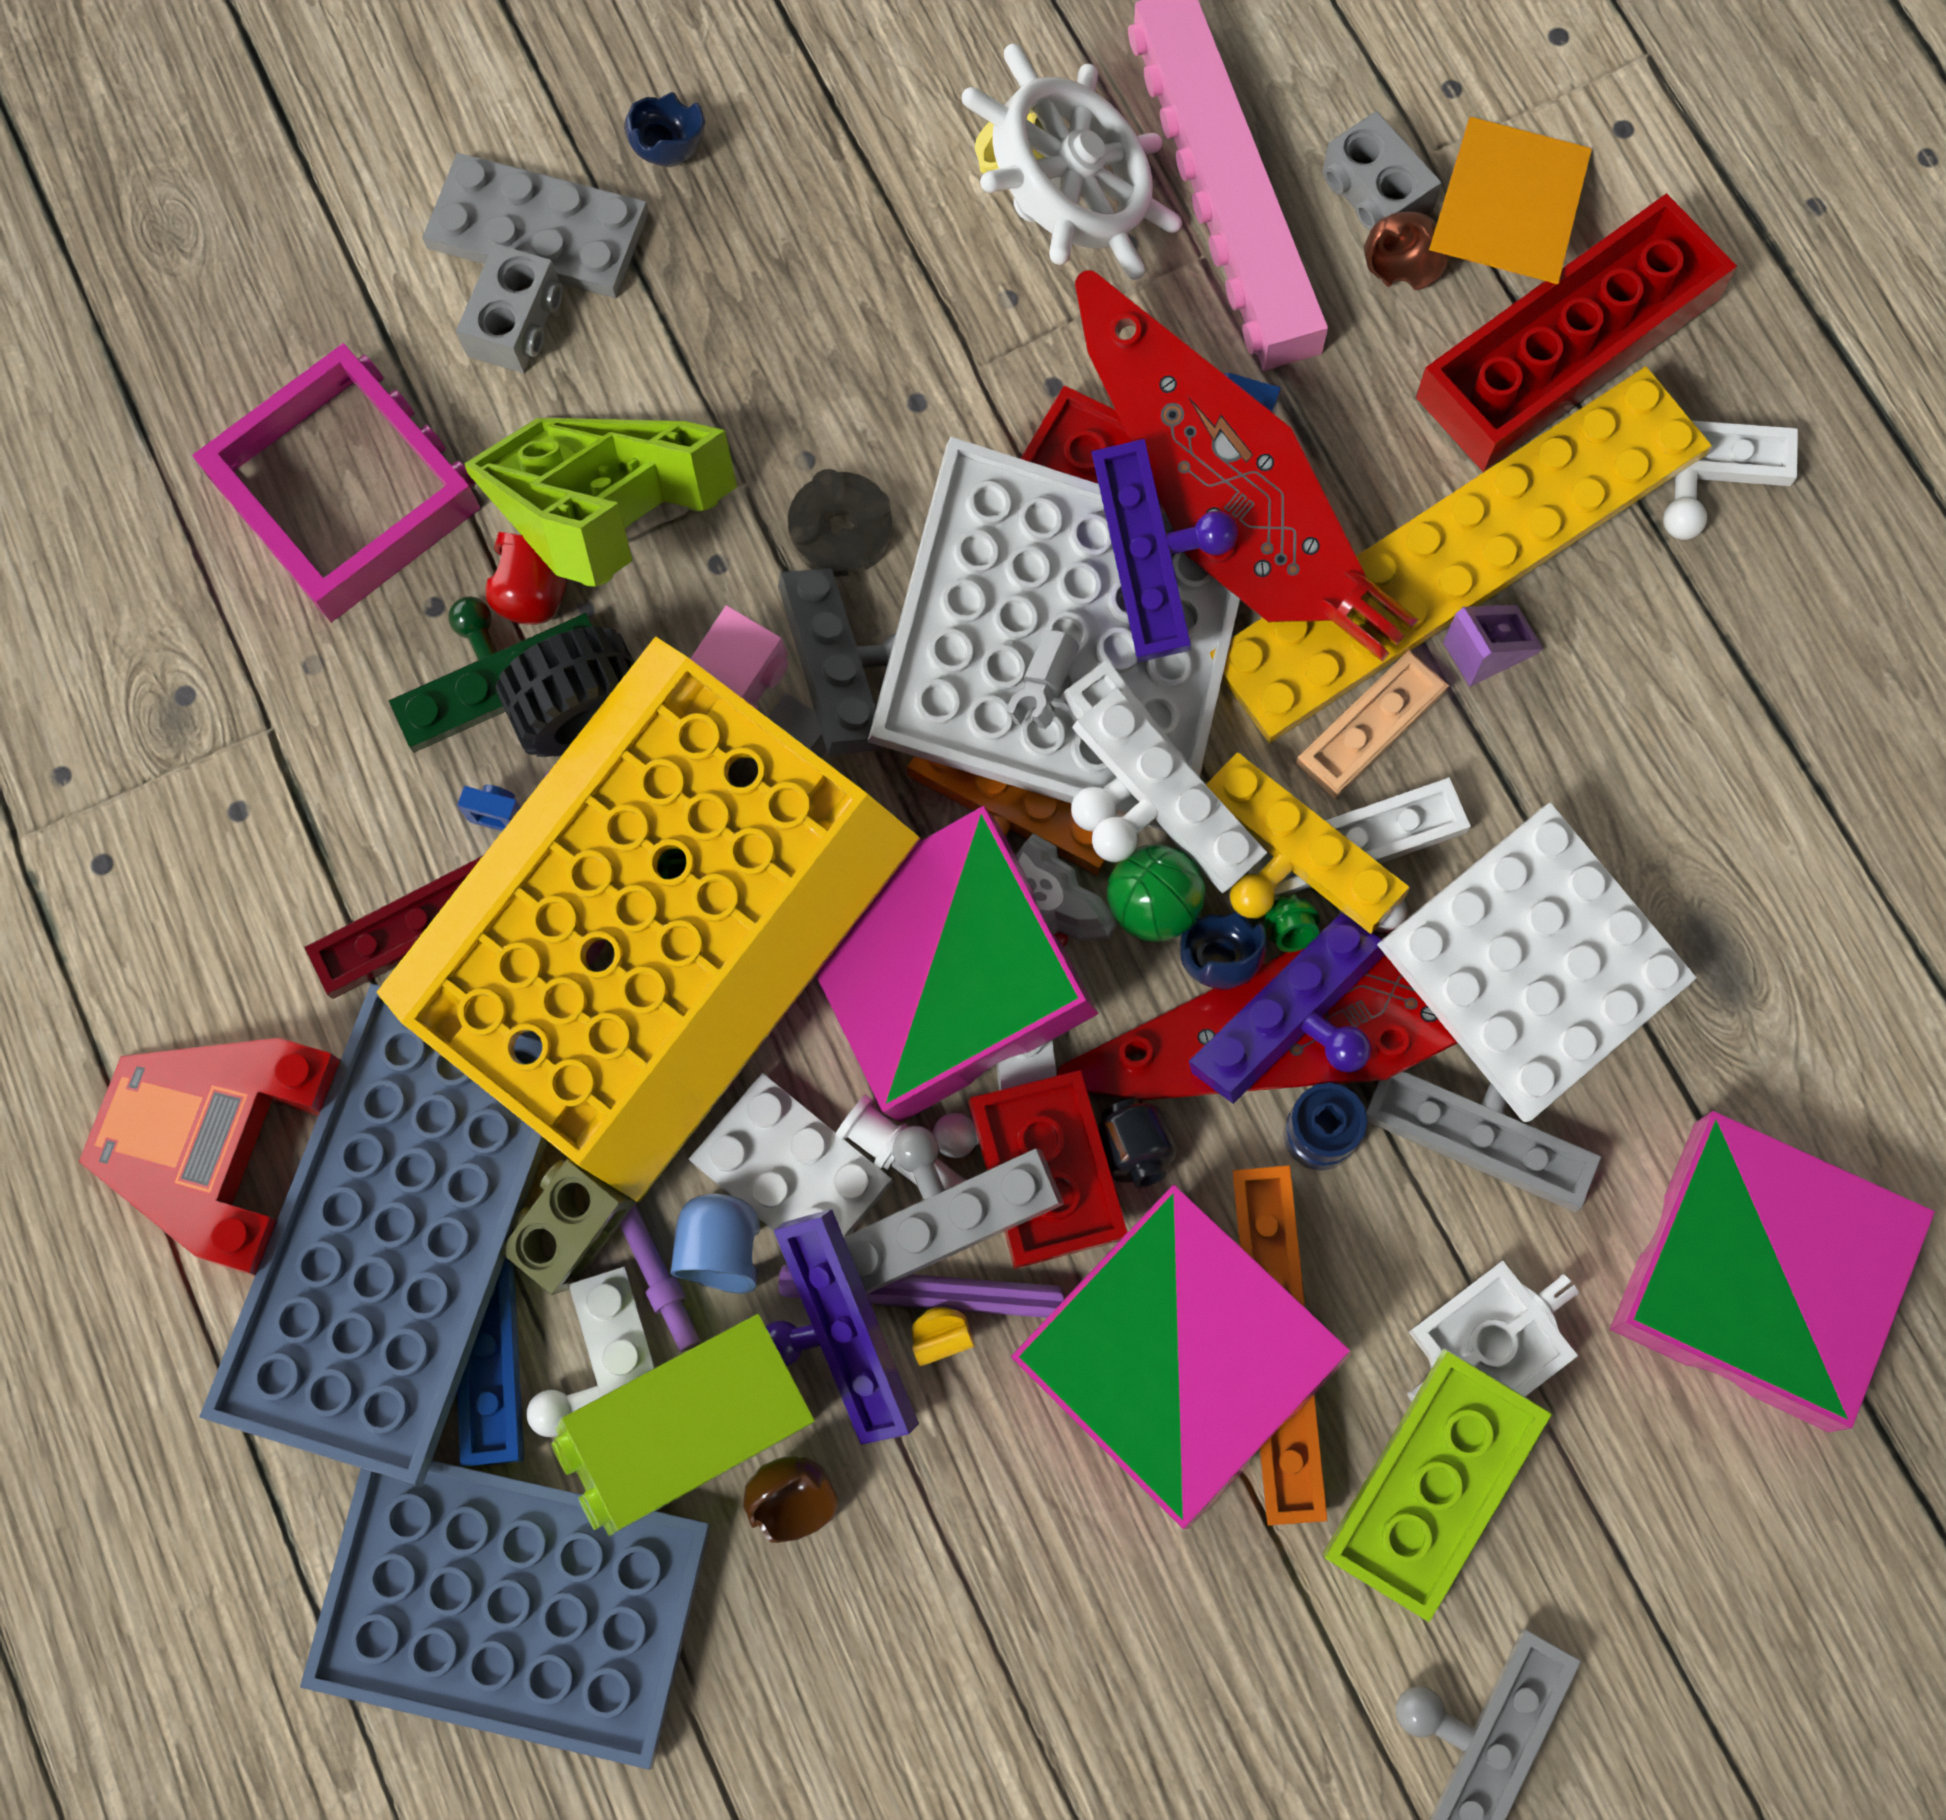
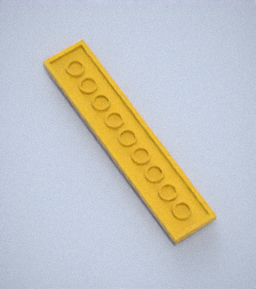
M1645 366L1356 556L1366 577L1419 619L1412 628H1408L1372 598L1368 600V605L1386 618L1404 635V638L1396 646L1357 615L1353 618L1352 621L1372 636L1390 653L1383 662L1333 621L1268 623L1261 618L1231 638L1222 680L1270 744L1401 658L1408 650H1413L1449 626L1455 614L1463 607L1481 605L1705 457L1712 445L1647 366ZM1215 649L1210 652V656L1212 659L1214 657Z

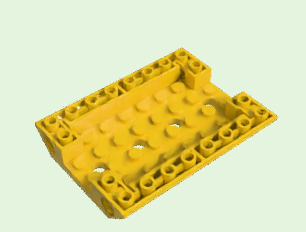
M655 636L376 993L404 1026L574 1163L634 1201L640 1202L921 838L864 790L686 655ZM745 757L754 759L758 765V775L755 781L749 786L741 788L731 785L728 772L733 762ZM668 849H681L685 853L687 860L684 872L675 879H663L657 869L659 857ZM598 940H608L614 948V960L606 970L594 972L586 962L587 950L591 944ZM533 1031L542 1041V1052L536 1061L524 1065L515 1055V1043L523 1033Z

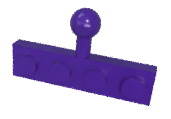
M1145 439L1091 451L1137 661L1139 663L1191 651V643L1171 555L1198 548L1211 555L1224 554L1232 549L1237 541V524L1227 513L1211 511L1204 514L1198 520L1195 527L1166 533Z
M1341 913L1189 1060L1192 1074L1234 1104L1305 1033L1325 1047L1326 1058L1335 1069L1342 1072H1354L1363 1068L1371 1056V1043L1367 1035L1356 1027L1344 1026L1337 1028L1322 1016L1385 955L1377 945L1382 939L1373 933L1370 934L1355 921Z
M825 1210L782 1223L773 1231L811 1322L810 1325L798 1328L790 1322L781 1320L771 1322L765 1326L786 1367L796 1362L803 1350L821 1346L861 1445L910 1434L919 1425L918 1419L833 1210Z

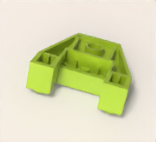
M536 418L464 463L468 475L515 529L523 535L528 544L556 576L595 587L610 581L616 572L633 561L625 528L664 501L688 507L692 511H705L716 506L718 500L737 488L726 431L688 421Z

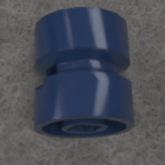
M1333 1083L1312 1086L1300 1095L1286 1118L1283 1136L1287 1150L1292 1158L1305 1168L1318 1171L1336 1168L1349 1158L1365 1135L1367 1126L1365 1107L1358 1096L1345 1086Z

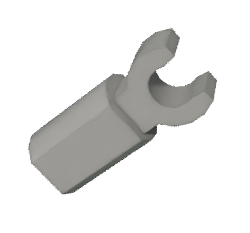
M1044 630L1024 676V688L1017 691L1008 703L1007 713L1016 724L1022 725L1027 712L1032 708H1035L1032 718L1040 728L1046 729L1051 724L1055 712L1052 704L1053 698H1058L1079 650L1078 642L1067 633Z

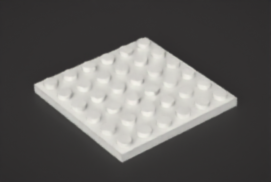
M950 437L945 448L867 742L1072 803L1074 797L1081 790L1088 787L1104 788L1117 777L1074 731L1072 726L1078 719L1060 696L1067 688L1108 660L1200 777L1240 599L1187 557L1185 552L1172 554L1171 559L1191 643V651L1138 663L1099 484ZM1159 504L1165 532H1174L1162 505ZM1046 629L1067 633L1078 642L1079 650L1058 698H1053L1054 718L1051 724L1046 729H1043L1032 718L1035 708L1027 712L1022 725L1016 724L1009 716L1007 707L1011 697L1017 691L1024 688V676ZM1215 649L1214 657L1212 659L1210 656V652ZM1133 794L1116 806L1115 817L1122 818L1139 803ZM1155 819L1147 825L1148 827L1165 831Z

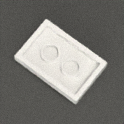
M764 1073L757 1078L689 1158L693 1165L730 1196L740 1198L750 1204L756 1211L759 1220L772 1231L786 1221L832 1209L843 1237L848 1236L893 1183L892 1178L848 1142L837 1137L831 1128Z

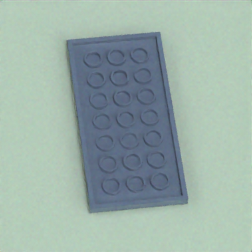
M370 984L199 1418L422 1487L506 1258L502 1254L504 1244L512 1235L515 1216L524 1208L548 1141L404 1026L376 993L381 986ZM529 1031L519 1036L514 1047L517 1059L526 1065L533 1063L539 1058L542 1052V1041L535 1032Z

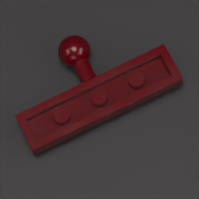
M483 856L305 946L307 955L326 994L330 998L335 999L395 968Z

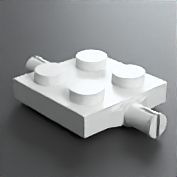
M1501 1261L1408 1333L1428 1357L1431 1369L1443 1348L1526 1397L1578 1356L1559 1332L1552 1313L1579 1293L1575 1285H1572L1556 1298L1554 1297L1558 1291L1572 1282L1567 1276L1562 1274L1556 1281L1539 1294H1536V1292L1522 1285L1505 1262ZM1423 1383L1407 1393L1411 1402Z

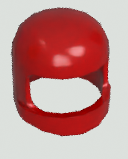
M498 531L494 550L501 556L495 574L487 578L485 595L489 606L501 617L519 624L538 625L552 620L561 605L568 579L556 576L528 544L523 535Z

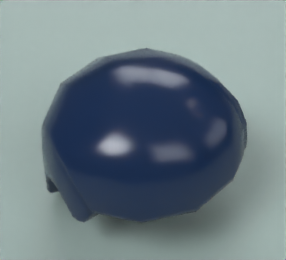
M670 92L660 98L645 97L632 103L625 118L624 130L630 146L639 157L649 163L670 168L691 159L701 142L706 121L702 107L698 102L687 107L679 101L674 92Z
M1236 911L1226 916L1209 914L1197 918L1194 925L1181 935L1180 954L1182 965L1194 980L1208 987L1228 990L1249 983L1260 971L1264 962L1266 951V928L1264 924L1259 923L1254 927Z

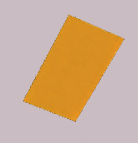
M1469 116L1429 250L1559 284L1592 148Z

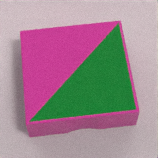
M984 806L919 841L816 974L882 1112L900 1123L967 1087L982 1073L997 1063L1020 1054L1029 1053L1099 1014L1063 945L1051 933L1034 897V890L1001 827Z
M1711 1111L1695 1122L1664 1195V1205L1657 1230L1637 1260L1609 1330L1681 1364L1718 1374L1735 1383L1750 1396L1828 1433L1852 1429L1935 1211L1715 1111Z
M1173 1184L1012 1354L1011 1358L1182 1529H1190L1247 1468L1252 1456L1285 1421L1294 1417L1351 1356V1351Z

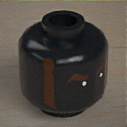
M1137 1098L1126 1099L1107 1108L1101 1114L1102 1121L1097 1125L1112 1179L1123 1183L1133 1182L1136 1188L1148 1187L1164 1179L1167 1175L1165 1169L1174 1161L1178 1150L1161 1110L1157 1106L1143 1103L1141 1099Z

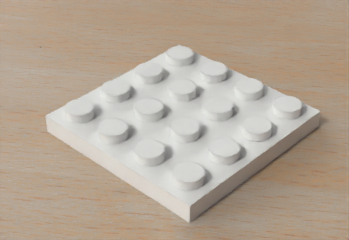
M1551 802L1539 809L1377 944L1523 1122L1533 1120L1697 978Z

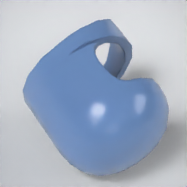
M705 1194L689 1200L683 1206L678 1216L670 1274L680 1279L729 1293L746 1294L753 1292L757 1285L758 1269L753 1266L752 1250L754 1237L760 1233L759 1218L753 1207L740 1198L725 1194Z

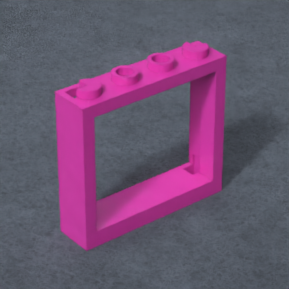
M344 343L192 454V457L211 482L331 623L481 509L471 490L476 483L468 475L465 466L459 460L451 465L441 453L446 448L435 432L427 424L419 429L410 419L415 413L405 398L396 389L388 394L379 384L384 380V377L370 358L363 354L357 359ZM354 382L441 481L444 487L323 578L236 476L234 471Z

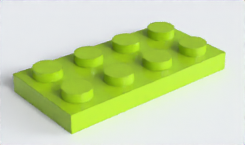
M1443 1348L1323 1551L1324 1558L1422 1619L1430 1622L1552 1414Z

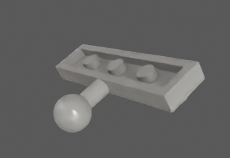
M1402 1071L1387 1080H1378L1365 1111L1367 1122L1573 1212H1578L1582 1208L1601 1156L1504 1115L1507 1102L1491 1082L1481 1105Z
M911 1126L902 1130L894 1140L893 1156L901 1168L913 1173L923 1201L844 1237L866 1294L1064 1205L1042 1150H1031L944 1190L934 1165L939 1154V1145L934 1134L921 1126Z
M1521 1630L1474 1728L1446 1713L1441 1698L1427 1687L1415 1686L1401 1694L1396 1704V1717L1400 1726L1408 1734L1415 1737H1428L1435 1734L1462 1750L1459 1760L1429 1820H1506L1581 1663L1580 1660L1533 1633Z

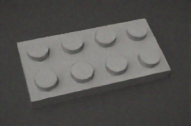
M457 152L422 239L427 249L483 264L486 263L494 243L552 260L561 284L617 298L649 210L646 201Z

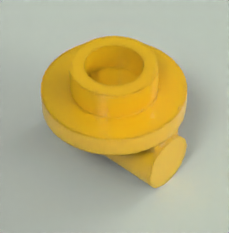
M947 1307L929 1309L914 1322L911 1328L914 1343L912 1345L913 1352L920 1367L975 1347V1341L969 1328L967 1317L958 1310Z

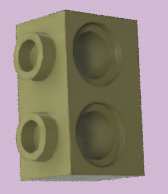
M571 1159L558 1161L545 1174L540 1183V1187L544 1191L532 1207L530 1205L524 1207L515 1216L512 1235L504 1244L502 1251L506 1258L551 1295L570 1290L569 1284L579 1281L636 1203L630 1197L578 1166ZM579 1184L583 1185L590 1195V1205L585 1213L580 1211L574 1202V1192ZM545 1230L549 1231L556 1241V1252L553 1258L548 1257L541 1247V1237Z

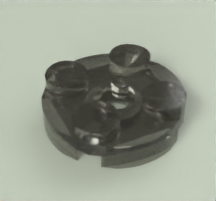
M833 469L819 471L815 474L812 481L805 484L797 492L788 511L790 540L801 561L812 570L831 568L835 577L849 576L848 571L858 570L864 566L865 570L876 565L888 551L894 531L888 496L873 481L859 474L837 472ZM840 514L848 515L849 521L854 527L851 530L842 528L838 534L832 533V525L829 520Z

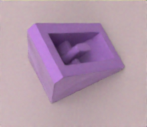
M1517 604L1463 607L1455 614L1443 641L1469 687L1536 655L1544 649Z

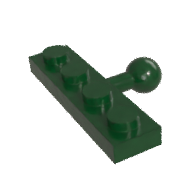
M474 596L462 597L455 601L449 610V624L457 635L469 640L478 661L388 700L409 748L415 753L504 713V707L496 690V682L500 680L499 675L517 656L549 637L574 629L592 627L587 614H581L497 652L488 632L492 621L488 605L483 600Z

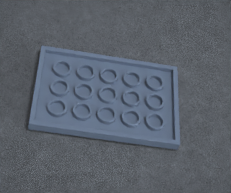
M431 1461L422 1487L361 1468L300 1688L650 1770L654 1766L711 1524L655 1511L617 1533L608 1536L604 1526L596 1530L592 1528L578 1499L582 1494L436 1461Z

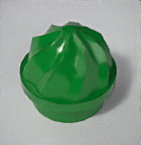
M1295 894L1288 897L1280 896L1277 900H1274L1272 908L1265 915L1266 921L1264 926L1267 938L1276 943L1281 951L1296 952L1305 949L1319 935L1317 926L1320 918L1316 908L1309 901L1299 899Z

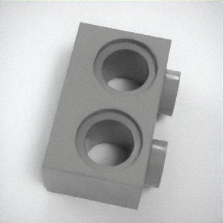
M1377 111L1328 143L1322 171L1324 178L1333 192L1338 195L1342 194L1356 209L1360 222L1368 230H1371L1383 217L1393 213L1411 211L1428 215L1434 210L1442 182ZM1356 160H1361L1368 164H1361L1356 162ZM1386 196H1395L1401 200H1393Z
M496 243L493 244L456 329L467 357L525 373L531 356L536 357L542 348L544 341L543 328L549 314L555 313L558 310L562 300L563 286L559 282L552 260ZM531 285L526 290L516 291L518 288L522 286ZM504 329H512L507 334L497 335L500 331Z

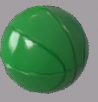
M1150 844L1135 848L1130 857L1117 863L1108 880L1107 903L1112 916L1125 932L1144 941L1162 942L1178 938L1194 925L1204 907L1205 883L1198 866L1187 854L1168 845Z

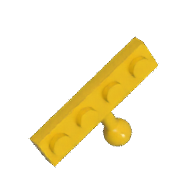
M1237 752L1206 784L1255 840L1273 856L1271 861L1258 874L1243 875L1232 886L1230 901L1234 910L1241 916L1259 918L1268 913L1274 904V889L1291 871L1370 934L1380 926L1408 895L1410 888L1408 885Z

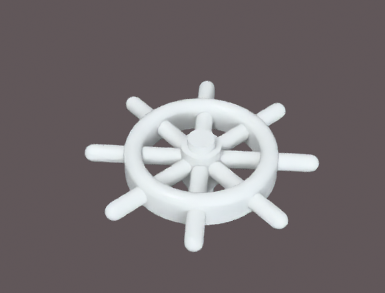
M1011 43L1004 50V59L1018 82L1020 89L1004 105L978 88L969 87L962 94V102L968 109L994 124L993 148L999 169L988 171L982 175L980 180L981 188L988 193L1010 189L1015 197L1014 207L1020 217L1028 222H1037L1052 233L1049 255L1054 264L1062 265L1068 262L1072 244L1086 248L1110 246L1126 276L1131 280L1141 279L1145 274V265L1127 234L1143 218L1168 233L1178 232L1182 226V219L1177 213L1152 198L1153 180L1147 155L1154 154L1161 149V137L1156 133L1137 136L1120 112L1101 95L1096 93L1098 71L1094 65L1084 64L1078 71L1077 82L1061 77L1039 78L1022 47ZM1035 113L1043 129L1027 120L1028 114ZM1061 117L1070 121L1069 130ZM1032 149L1044 155L1045 158L1036 160ZM1110 164L1114 171V174L1105 169L1103 166ZM1080 194L1089 209L1078 204ZM1105 194L1119 202L1116 213Z

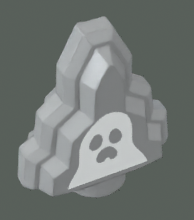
M1033 833L1019 850L1016 858L1034 890L1037 906L1051 933L1054 935L1060 932L1077 940L1110 939L1117 922L1109 908L1098 895L1079 887L1075 869L1058 859V849L1055 845Z

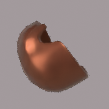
M1398 212L1383 217L1370 230L1363 246L1368 270L1377 278L1382 279V282L1387 287H1391L1395 281H1404L1411 285L1414 290H1420L1441 277L1449 263L1448 255L1429 250L1437 224L1431 217L1419 212Z

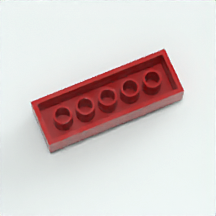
M1666 193L1563 267L1559 284L1544 281L1426 366L1416 399L1480 470L1485 472L1720 300L1738 266Z

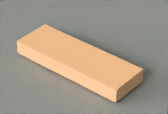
M1408 650L1298 756L1296 764L1336 800L1446 693L1449 685L1413 652Z

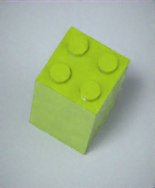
M758 1313L562 1417L555 1428L558 1436L554 1438L555 1441L551 1445L565 1474L568 1476L576 1471L586 1490L578 1499L592 1528L596 1530L604 1526L608 1536H611L814 1423L815 1420Z

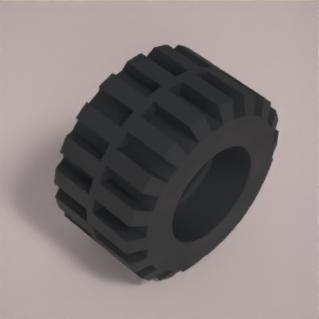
M592 626L554 635L535 644L517 656L499 675L500 680L496 682L498 697L526 753L536 755L537 757L562 756L635 662L621 634L617 633L615 629Z

